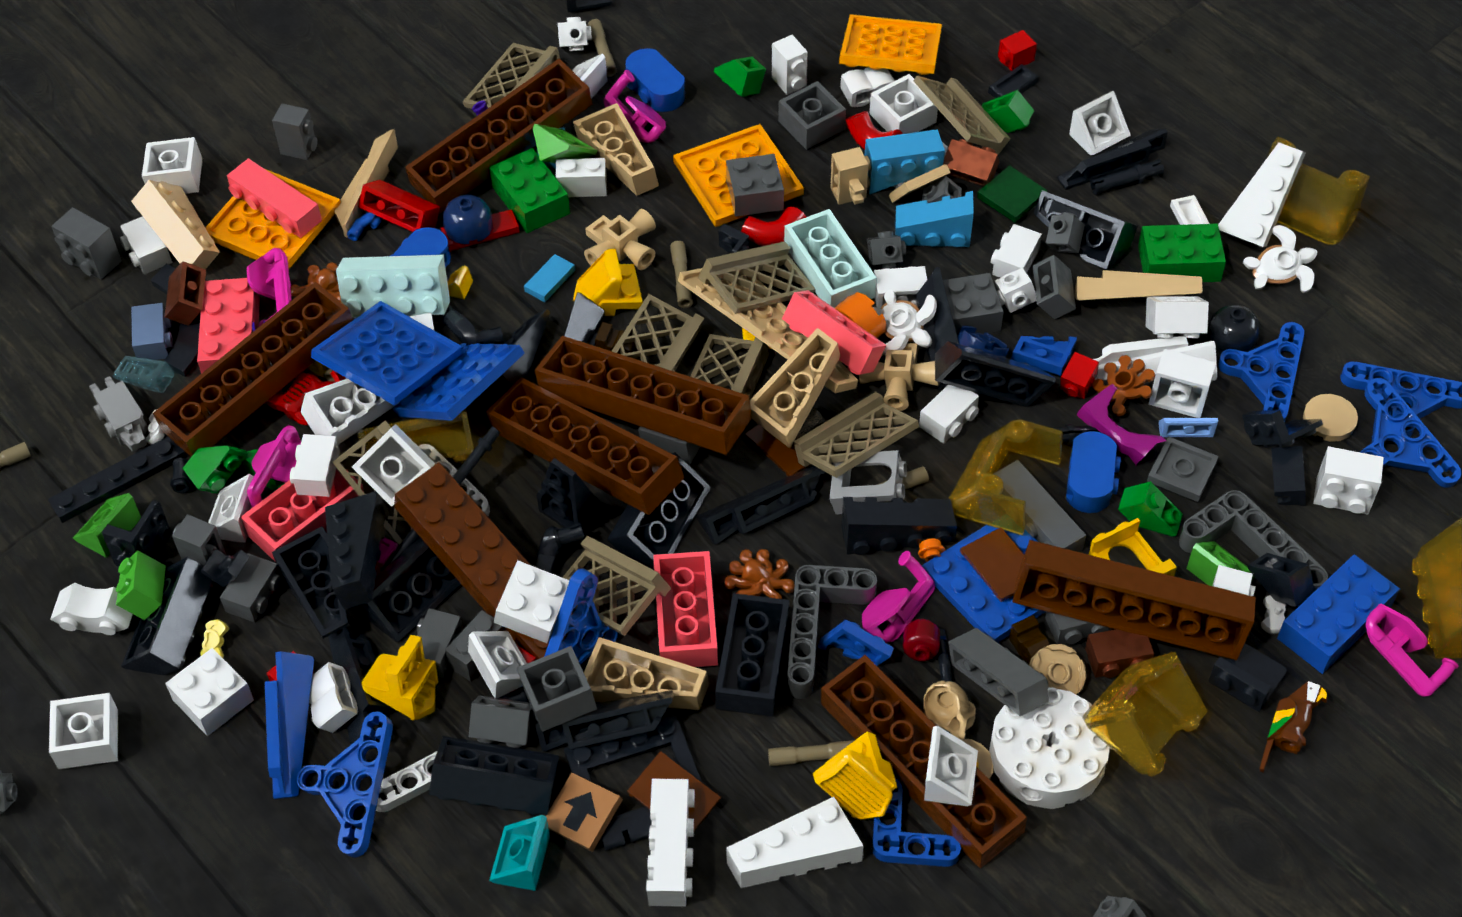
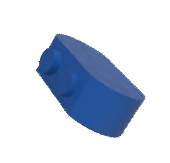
M640 49L627 57L625 63L626 70H629L635 78V81L630 82L627 86L630 90H634L645 104L647 103L655 111L659 112L672 111L683 104L685 100L684 76L657 50Z
M429 227L416 229L408 238L403 240L397 251L390 256L444 255L445 268L451 262L446 235L438 229Z
M1094 431L1084 432L1073 440L1066 500L1078 511L1085 513L1100 512L1109 506L1111 495H1117L1119 479L1114 478V472L1119 473L1121 457L1116 456L1117 445L1106 434Z

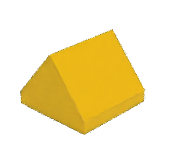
M467 266L460 267L450 275L447 282L449 296L465 299L473 282Z

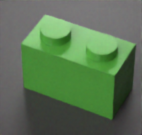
M138 550L130 558H125L118 569L120 577L116 587V592H118L116 605L143 620L149 617L162 604L166 566Z

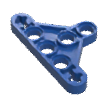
M1295 322L1285 323L1280 330L1278 339L1249 352L1227 349L1220 355L1218 363L1221 372L1241 378L1264 405L1263 411L1279 407L1278 410L1281 411L1284 422L1289 410L1304 338V329ZM1289 333L1294 334L1293 342H1287ZM1289 351L1294 357L1285 358L1281 355V352ZM1228 358L1234 359L1238 364L1230 366L1224 360ZM1254 364L1260 365L1264 370L1256 372L1250 366ZM1280 370L1286 371L1290 377L1282 378L1276 372ZM1276 390L1282 391L1286 397L1277 398L1272 392Z
M1360 362L1346 363L1340 376L1342 383L1347 387L1364 391L1373 377L1381 376L1385 378L1402 399L1410 404L1412 411L1419 419L1443 406L1462 409V397H1459L1458 394H1462V382ZM1400 382H1410L1413 388L1406 389L1401 386ZM1427 387H1436L1437 389H1439L1440 393H1430L1427 390ZM1374 388L1373 393L1375 395L1378 393L1382 394L1383 389L1377 390ZM1391 406L1388 408V413L1392 417L1399 418L1402 416V411L1399 407ZM1409 427L1408 430H1405L1408 437L1412 436L1415 427Z
M1382 378L1372 379L1364 392L1367 401L1376 410L1372 443L1360 453L1384 457L1383 467L1387 465L1427 472L1439 486L1444 488L1454 486L1461 476L1459 465L1388 381ZM1374 388L1377 390L1381 388L1383 393L1375 395L1373 390ZM1391 406L1399 407L1402 411V416L1399 418L1392 417L1388 413V408ZM1415 427L1418 429L1420 436L1418 438L1408 437L1405 433V428ZM1384 442H1395L1398 446V451L1388 452L1384 448ZM1423 448H1433L1437 453V457L1435 459L1426 458L1423 455ZM1442 459L1443 463L1441 464V466L1439 464L1435 468L1434 466ZM1444 471H1451L1453 474L1451 478L1449 476L1444 478L1442 473Z
M578 569L570 578L545 656L572 646L580 665L592 654L598 638H602L605 632L604 639L616 642L618 632L602 624L593 602L598 578L586 569ZM578 605L576 611L571 615L573 609ZM569 631L566 639L562 642L564 636ZM588 631L586 637H585L584 640L582 641L583 636H584L585 633Z
M378 711L368 714L364 719L360 738L327 765H307L297 775V784L302 790L312 795L323 796L341 824L338 847L343 853L353 858L363 855L369 846L393 731L392 721ZM379 722L383 724L382 728L379 727L376 731L373 730L374 725H378ZM371 748H377V758L372 762H366V753ZM317 772V783L312 787H307V777L311 773ZM343 774L345 776L344 785L339 789H334V778ZM370 776L372 778L371 787L366 791H360L359 784L361 780ZM364 805L366 808L365 816L355 821L353 818L354 810ZM353 825V826H355V827L362 828V829L359 830V829L356 828L355 830H353V829L351 828V826ZM355 838H357L358 844H353L352 847H350L348 845L349 841H353Z

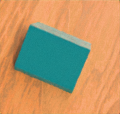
M539 815L504 827L489 881L506 886L536 890L550 838L547 817Z

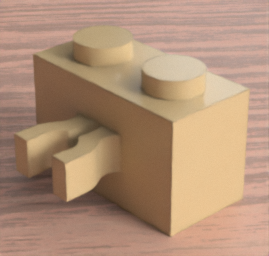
M860 147L832 154L831 190L839 205L852 201L854 205L863 203L864 198L867 196V187L870 186L868 170H871V164L868 156H864Z

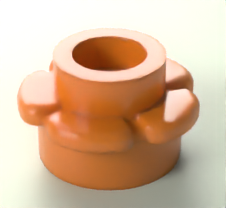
M927 539L919 544L920 550L918 555L928 562L936 556L940 557L941 553L945 551V547L941 545L939 539Z

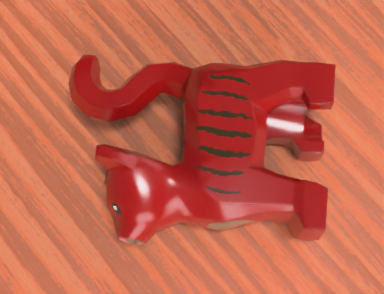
M302 372L289 382L291 386L285 393L281 389L264 404L274 410L284 412L289 419L295 420L299 424L309 426L301 414L305 393L336 382H323L313 374Z

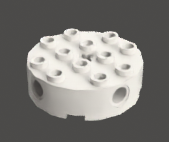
M1048 687L1049 702L1021 717L1006 705L1003 706L995 717L989 752L994 772L1000 779L1001 785L1009 794L1027 805L1055 809L1065 807V804L1074 803L1079 799L1081 801L1094 792L1104 776L1111 739L1105 720L1090 702L1070 691Z

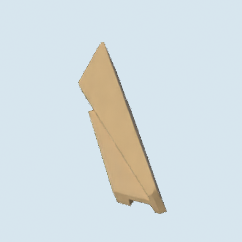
M393 129L374 140L368 158L365 159L340 199L341 203L334 210L335 217L340 223L345 237H347L346 234L354 221L365 212V210L358 207L363 184L379 179L384 181L389 172L388 163L398 149L395 130Z
M1103 270L1101 278L1077 277L1074 297L1077 300L1199 294L1202 293V277Z

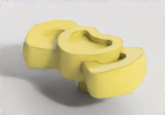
M220 619L211 620L205 625L206 631L204 632L203 649L200 655L202 656L213 648L223 658L224 654L221 650L224 644L223 636L229 630V627Z

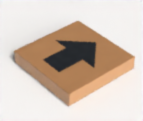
M571 773L546 815L549 830L593 852L623 799L619 795Z

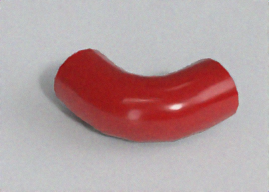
M868 111L855 114L846 119L847 126L854 140L864 150L866 139L903 134L899 129L888 132L877 130L872 124Z
M787 207L781 217L773 222H766L749 216L741 232L749 235V242L766 246L784 242L785 225L804 219L806 216L795 207Z

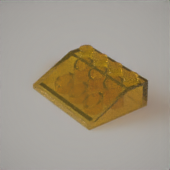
M1461 517L1423 545L1417 557L1412 561V571L1414 575H1417L1419 582L1417 594L1419 599L1423 600L1424 605L1422 612L1423 621L1428 623L1429 627L1428 644L1434 650L1435 659L1462 658Z

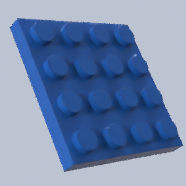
M382 301L375 304L311 350L312 359L392 405H396L462 355L461 345Z
M466 343L460 344L462 346V355L402 399L393 410L398 417L452 421L523 356L525 352L520 345L479 343L466 345Z
M1009 512L1004 513L941 553L940 557L936 556L922 565L934 580L935 587L974 628H978L986 635L991 636L997 643L1010 635L1012 624L1032 615L1037 618L1046 612L1012 603L1013 596L1001 602L960 552V548L1001 527L1021 552L1025 554L1029 540H1037Z

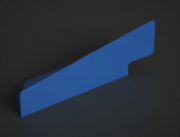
M275 652L277 680L265 682L267 755L269 777L273 780V799H283L299 795L297 775L302 769L314 658L310 655Z

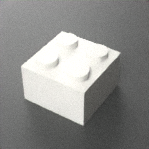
M910 74L871 93L869 114L887 132L899 129L903 134L919 132L937 121L938 108L914 83V78Z
M195 137L146 143L142 171L144 183L146 184L148 180L164 181L167 184L181 186L186 194L199 192L203 158Z
M1147 296L1146 328L1161 338H1172L1173 333L1184 334L1186 338H1199L1200 333H1207L1209 302L1198 296Z
M1164 349L1148 405L1201 418L1216 362Z
M395 424L352 468L392 507L394 505L395 493L425 473L435 463Z
M1328 446L1316 478L1313 504L1322 505L1326 508L1347 510L1357 514H1369L1381 485L1384 457Z
M517 560L496 609L494 623L548 644L569 580Z
M213 648L165 683L173 701L207 736L254 701L247 682Z
M110 693L50 701L49 754L58 769L118 761V709Z

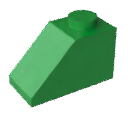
M1018 90L982 104V108L1007 133L1026 128L1030 123L1029 119L1034 113V109Z

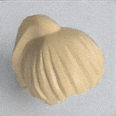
M944 680L933 683L927 688L923 707L925 715L936 726L951 732L952 735L964 741L965 731L973 726L975 720V706L968 700L966 692L957 683Z

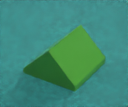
M534 124L533 126L540 161L556 164V159H586L596 155L598 151L564 129Z
M127 493L107 499L73 539L107 558L110 552L102 535L106 525L131 531L141 519L133 496Z
M1215 541L1196 543L1193 546L1187 565V570L1210 586L1213 585L1218 565L1251 573L1248 566Z

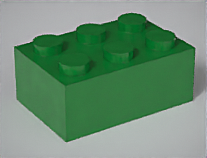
M533 148L489 167L493 189L509 210L512 209L516 220L526 233H530L570 214L568 193L545 163L540 161L538 154Z
M1218 223L1142 226L1138 248L1143 273L1202 277V282H1221L1226 260Z

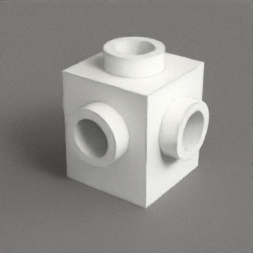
M581 17L567 18V22L558 23L559 47H569V51L583 50V46L588 45L587 40H592L591 26H586V21H581ZM573 30L579 31V36L577 38L571 37V32Z
M1023 268L995 280L1001 306L1005 304L1010 313L1037 301L1032 281Z

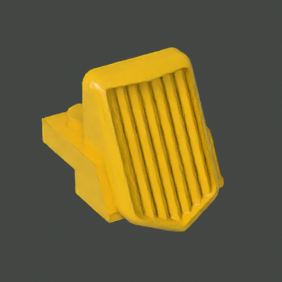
M616 249L604 251L577 280L573 301H575L577 292L582 293L605 311L604 316H615L616 309H639L643 303L635 265L619 264Z
M410 635L405 645L400 647L398 656L389 654L378 656L362 681L363 690L372 697L411 718V720H419L435 711V687L438 683L436 662L425 659L422 637Z
M868 731L813 773L815 783L831 797H835L838 804L851 814L853 818L860 820L883 817L892 800V791L897 788L891 763L882 759L876 736Z

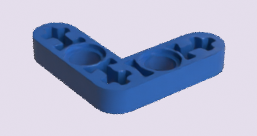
M895 778L897 788L892 791L893 797L886 813L894 815L896 821L892 825H885L881 823L879 817L874 818L872 846L874 856L880 861L889 863L943 867L956 864L960 857L961 846L953 836L901 832L903 788L900 781ZM883 842H889V851H883ZM900 842H904L903 853H899ZM917 842L924 846L925 851L920 855H914L908 850V846ZM930 844H934L933 855H929L931 847ZM944 846L950 847V856L944 855Z

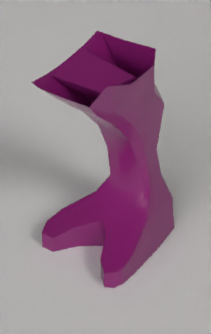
M1111 384L1084 404L1078 411L1077 416L1087 425L1112 438L1117 445V450L1128 455L1136 466L1157 443L1166 440L1162 436L1126 431L1108 417V406L1118 389L1115 385Z

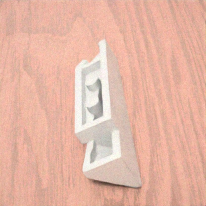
M1185 336L1110 344L1102 349L1101 357L1093 359L1099 362L1098 375L1095 380H1107V373L1104 371V366L1107 363L1116 364L1118 372L1121 366L1118 360L1123 355L1131 358L1132 364L1130 368L1133 367V362L1136 359H1141L1146 365L1145 370L1151 369L1155 374L1164 349L1216 362L1215 342L1209 341L1188 346L1187 338ZM1217 362L1211 381L1217 379Z

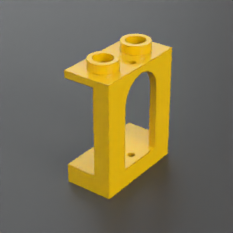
M1138 518L1130 522H1123L1106 534H1098L1091 542L1089 555L1110 560L1108 553L1113 547L1125 546L1134 552L1147 570L1170 576L1175 575L1177 566L1173 561L1168 559L1162 562L1138 532L1140 524Z

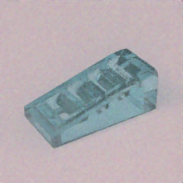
M125 356L114 372L113 377L120 381L163 393L174 377V372L166 361Z

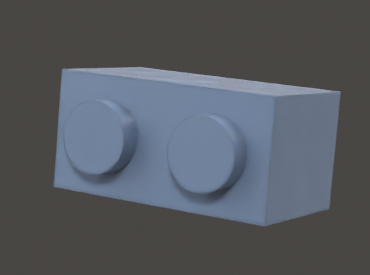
M163 303L131 307L132 348L137 361L145 362L165 359L169 355V348L173 347L171 332H168V328L172 327V320L165 318Z

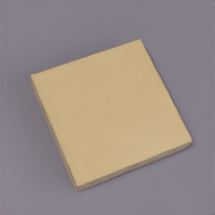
M944 164L905 182L892 191L889 197L892 203L922 190L929 183H933L951 172L948 166Z

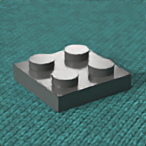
M1168 436L1148 475L1147 482L1151 481L1154 485L1198 502L1218 462L1219 456Z

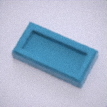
M554 254L524 285L525 292L546 302L575 271V265Z

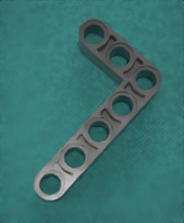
M1232 490L1227 492L1184 522L1179 545L1185 552L1191 553L1196 543L1216 541L1231 530L1259 557L1270 553L1309 564L1315 591L1328 579L1326 570L1241 491Z
M804 565L797 570L795 575L787 686L788 692L794 698L805 699L813 691L819 602L869 604L875 598L877 588V576L873 571L865 568ZM800 630H808L809 632H800ZM799 654H805V655H807V656H806V657H799V656H797V655H799ZM797 679H804V680H806V681H805V682H797V681H795V680H797Z

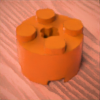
M856 292L834 307L877 339L886 331L884 315L878 316L872 307L874 304L873 300L862 293Z

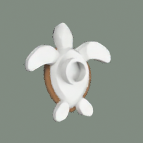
M1281 225L1274 226L1272 233L1279 238L1282 245L1270 246L1257 259L1247 257L1243 261V264L1248 269H1253V276L1256 278L1254 280L1255 289H1262L1266 283H1289L1298 277L1301 292L1306 293L1310 291L1314 282V273L1311 268L1302 264L1313 261L1317 255V250L1302 248L1296 252L1294 250L1296 243L1294 232Z
M888 289L884 294L886 303L881 308L873 307L878 316L884 315L886 321V331L884 334L892 339L886 343L883 355L886 356L887 350H903L908 342L913 341L923 348L930 347L932 339L929 333L924 330V324L929 322L935 315L936 299L932 295H928L922 308L919 310L912 302L896 301V294L893 290Z

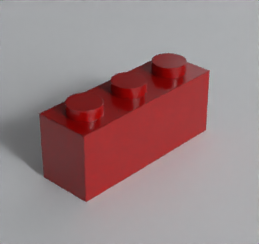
M380 179L363 184L358 205L359 208L412 232L425 227L436 228L440 206Z

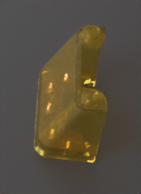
M1277 136V138L1275 139L1270 148L1268 156L1271 154V152L1278 143L1285 144L1295 149L1296 147L1293 143ZM1301 163L1277 222L1325 244H1337L1342 240L1357 217L1370 176L1356 170H1347L1338 179Z
M1172 652L1135 663L1126 668L1087 710L1082 718L1091 732L1140 774L1154 776L1163 771L1164 764L1167 761L1164 754L1159 753L1176 731L1184 729L1187 732L1197 728L1201 724L1200 720L1208 711L1177 654Z

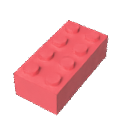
M247 278L205 281L197 358L201 374L253 332V322L255 328H258L260 295L251 289Z
M336 469L330 497L297 495L294 484L289 480L243 514L241 520L247 536L274 560L272 552L320 527H323L325 532H327L326 506L359 496ZM351 476L353 480L357 483L358 480L354 476Z
M710 552L653 555L654 571L658 572L671 587L665 597L660 594L656 596L660 656L692 667L717 666L718 653Z

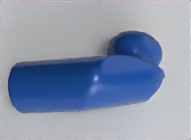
M368 212L354 221L346 235L350 240L357 241L368 225L376 229L382 220L379 216Z

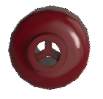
M917 619L907 624L903 632V649L905 654L917 661H927L937 656L940 650V630L938 626L927 619Z

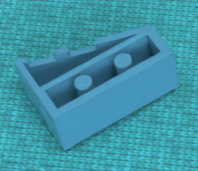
M938 129L866 139L864 156H868L871 164V170H868L870 186L867 188L869 194L916 178L942 166L945 149Z
M973 191L965 192L964 197L951 199L949 195L942 197V201L928 203L927 200L896 206L895 235L901 236V240L905 241L906 246L970 247L974 215Z

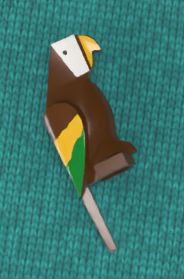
M1307 681L1289 697L1279 700L1267 738L1260 772L1264 773L1274 745L1283 751L1297 754L1302 746H1306V739L1303 733L1311 722L1312 709L1318 706L1321 701L1327 702V692L1321 685Z

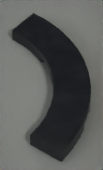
M166 263L151 279L152 285L167 295L169 277L176 268ZM201 312L189 326L180 323L174 347L163 361L166 368L184 377L188 375L197 362Z

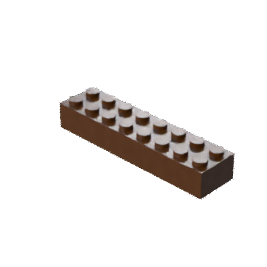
M560 58L408 164L405 169L410 184L427 201L440 206L439 214L442 213L451 200L461 195H467L491 178L490 166L536 145L533 132L534 124L560 128L590 107L592 99L589 87Z
M314 282L158 408L153 415L162 432L191 457L198 448L212 447L316 361L311 358V350L353 321L349 308Z
M565 336L560 337L535 369L538 386L573 404L727 455L752 419L750 396Z
M522 377L486 411L491 425L501 432L500 436L550 463L554 458L576 472L582 480L647 515H650L685 478L677 456Z
M438 462L395 493L394 508L485 612L495 618L496 609L517 560L528 565L530 564ZM504 627L505 631H509L515 644L536 657V660L545 656L548 647L547 643ZM569 631L564 636L562 642L566 639Z
M1029 540L1016 579L1012 603L1237 660L1254 623L1256 597Z
M866 655L862 656L821 688V705L855 740L867 731L875 734L882 759L891 763L894 777L900 781L904 791L947 835L953 836L960 843L961 850L980 869L1025 832L1027 817L977 766L972 805L961 806L924 800L932 731L936 725Z

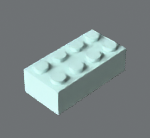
M830 209L785 225L784 241L791 248L789 253L801 272L816 289L815 293L820 299L834 308L845 298L856 292L862 293L870 299L875 298L876 276Z
M444 255L343 258L336 270L341 303L349 308L352 317L360 316L380 301L407 316L427 313L445 315L450 303Z

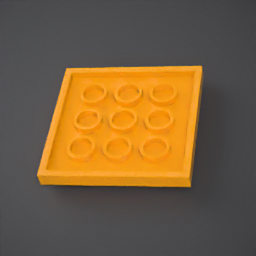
M850 14L839 64H845L848 67L866 66L874 70L885 68L892 69L895 72L913 71L921 75L934 74L942 24Z
M761 124L673 155L674 164L715 227L747 216L735 217L726 181V160L775 154L784 188V202L804 194V187Z
M267 170L316 202L322 221L302 238H299L293 233L286 232L277 222L270 221L259 210L252 209L241 198L232 196L206 226V230L214 240V243L254 260L262 257L273 248H280L287 256L288 269H290L335 215L334 210L339 206L341 200Z

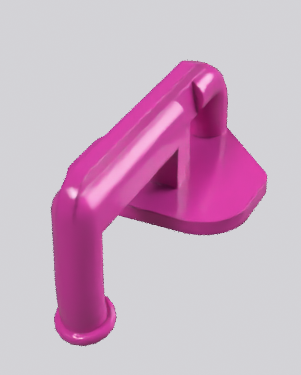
M625 70L624 74L606 94L604 105L609 107L617 103L638 140L643 143H652L665 130L666 122L653 108L635 98L627 96L625 99L635 111L634 115L618 99L624 88L630 82L635 81L633 74L629 70ZM648 122L654 125L649 133L644 129Z
M273 248L247 266L249 286L256 293L276 300L277 312L292 301L288 260L282 249ZM263 320L259 322L258 327L264 323Z
M294 426L284 427L276 440L263 444L252 460V467L256 474L247 488V495L252 508L262 501L261 493L270 478L285 483L290 480L291 468L295 467L297 462L295 456L296 447L301 445V440Z
M910 551L903 552L898 562L900 566L908 568L918 580L911 592L907 588L883 591L870 602L862 613L863 630L873 636L882 638L885 643L899 638L906 625L912 621L935 589L934 580L911 555ZM886 621L888 625L882 632L877 626Z
M1379 604L1366 618V630L1372 645L1418 695L1422 697L1432 695L1451 676L1453 671L1459 667L1458 663L1454 660L1443 658L1440 668L1428 678L1405 653L1422 649L1428 644L1424 633L1411 619L1383 604Z

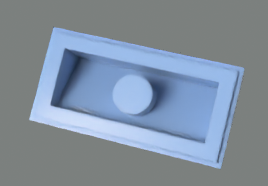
M1163 418L1159 420L1160 436L1214 437L1218 418Z

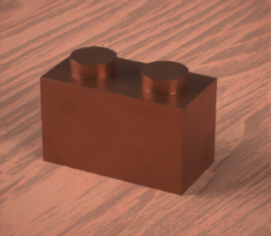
M952 139L944 157L943 165L948 166L951 172L948 175L984 187L993 179L1000 161L996 151L989 147H982L981 149L964 139L959 141Z
M185 261L179 264L169 277L165 318L189 326L202 311L206 269Z
M1117 629L1089 634L1085 647L1095 678L1103 676L1112 678L1120 673L1131 671L1133 673L1143 672L1151 667L1154 656L1148 636Z

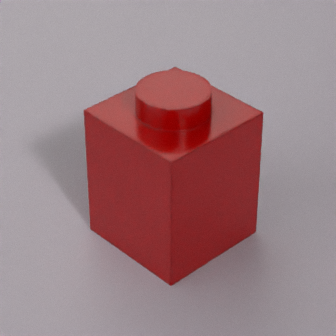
M1021 30L1000 40L998 58L1002 64H1005L1012 71L1021 64L1026 65L1035 60L1037 43L1024 30Z
M1074 352L1061 376L1060 389L1069 396H1078L1084 399L1098 375L1099 362Z

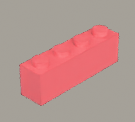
M249 158L227 175L230 185L229 190L234 197L241 198L252 209L259 210L270 221L280 224L288 233H293L302 238L322 221L316 202Z
M809 290L794 292L782 317V320L787 322L789 327L797 333H802L809 337L819 328L836 341L840 351L838 361L847 365V369L856 375L874 372L886 347V344Z

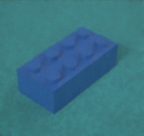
M1354 554L1283 621L1277 639L1323 674L1367 631L1365 625L1366 618L1379 604L1389 608L1393 606L1400 588Z

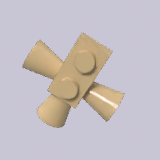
M639 209L630 221H627L621 215H618L612 221L604 215L585 228L586 235L598 244L584 251L587 262L591 266L604 251L616 249L619 261L628 256L639 270L646 269L654 260L655 250L638 243V237L656 228L654 219L644 209Z
M907 343L903 350H887L885 363L878 362L874 372L859 375L860 384L885 380L887 391L883 401L899 411H903L909 406L907 391H913L914 381L936 386L940 385V382L935 381V361L917 364L918 345L916 343Z

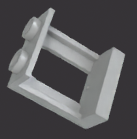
M898 450L878 452L857 465L888 466L892 470V474L888 481L883 484L849 487L851 469L837 478L832 476L829 499L835 514H842L843 497H853V501L865 502L866 497H876L877 502L891 501L892 498H903L904 500L905 487L902 481L903 477L907 476V465L905 461L901 460ZM836 462L833 464V466L836 467L843 462Z

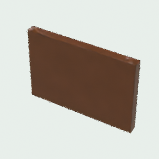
M759 424L745 433L747 439L754 443L788 477L806 468L798 463L794 442L788 448ZM801 428L795 440L807 434V432Z
M1001 527L960 548L961 554L1001 602L1014 596L1016 579L1024 554Z
M661 751L627 790L631 797L650 810L652 779H688L689 789H695L694 807H689L688 818L694 819V831L721 799L718 793L713 792Z

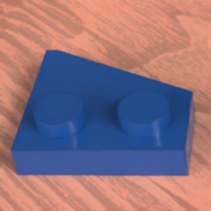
M1021 336L1012 353L1011 360L1027 363L1061 376L1074 350L1077 338L1069 337L1068 341H1054L1053 336H1043L1040 338Z
M844 620L821 637L818 648L826 650L828 645L844 649L843 656L852 659H860L866 655L876 666L890 658L894 647L885 643L882 638L871 635L861 629L858 624L848 620Z

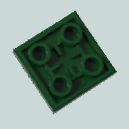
M1009 165L978 191L977 198L1016 223L1037 205L1042 190L1046 192L1047 190Z

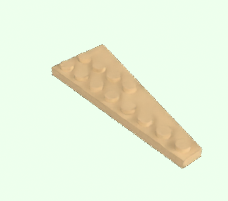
M702 268L680 272L678 281L683 286L787 360L807 340L808 337L793 331L789 324L782 320L787 309L782 302L735 314L711 283L703 284L699 279ZM746 275L738 276L748 281L752 280L751 277ZM720 280L724 284L732 285V282ZM755 280L756 284L766 287L761 281ZM737 284L735 285V288L745 291L747 293L749 292L748 288L742 287ZM755 291L752 292L753 295L758 296L760 298L766 297V295H763L761 293ZM733 295L738 304L746 302V300ZM838 361L825 386L834 393L856 389L858 379Z

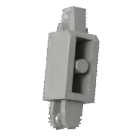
M109 376L105 378L107 388L100 391L95 383L90 385L89 387L97 403L93 408L100 421L103 419L107 421L104 426L111 438L116 437L121 446L126 444L132 452L146 446L144 434H146L148 426L143 419L141 409L124 382L120 381L115 384Z

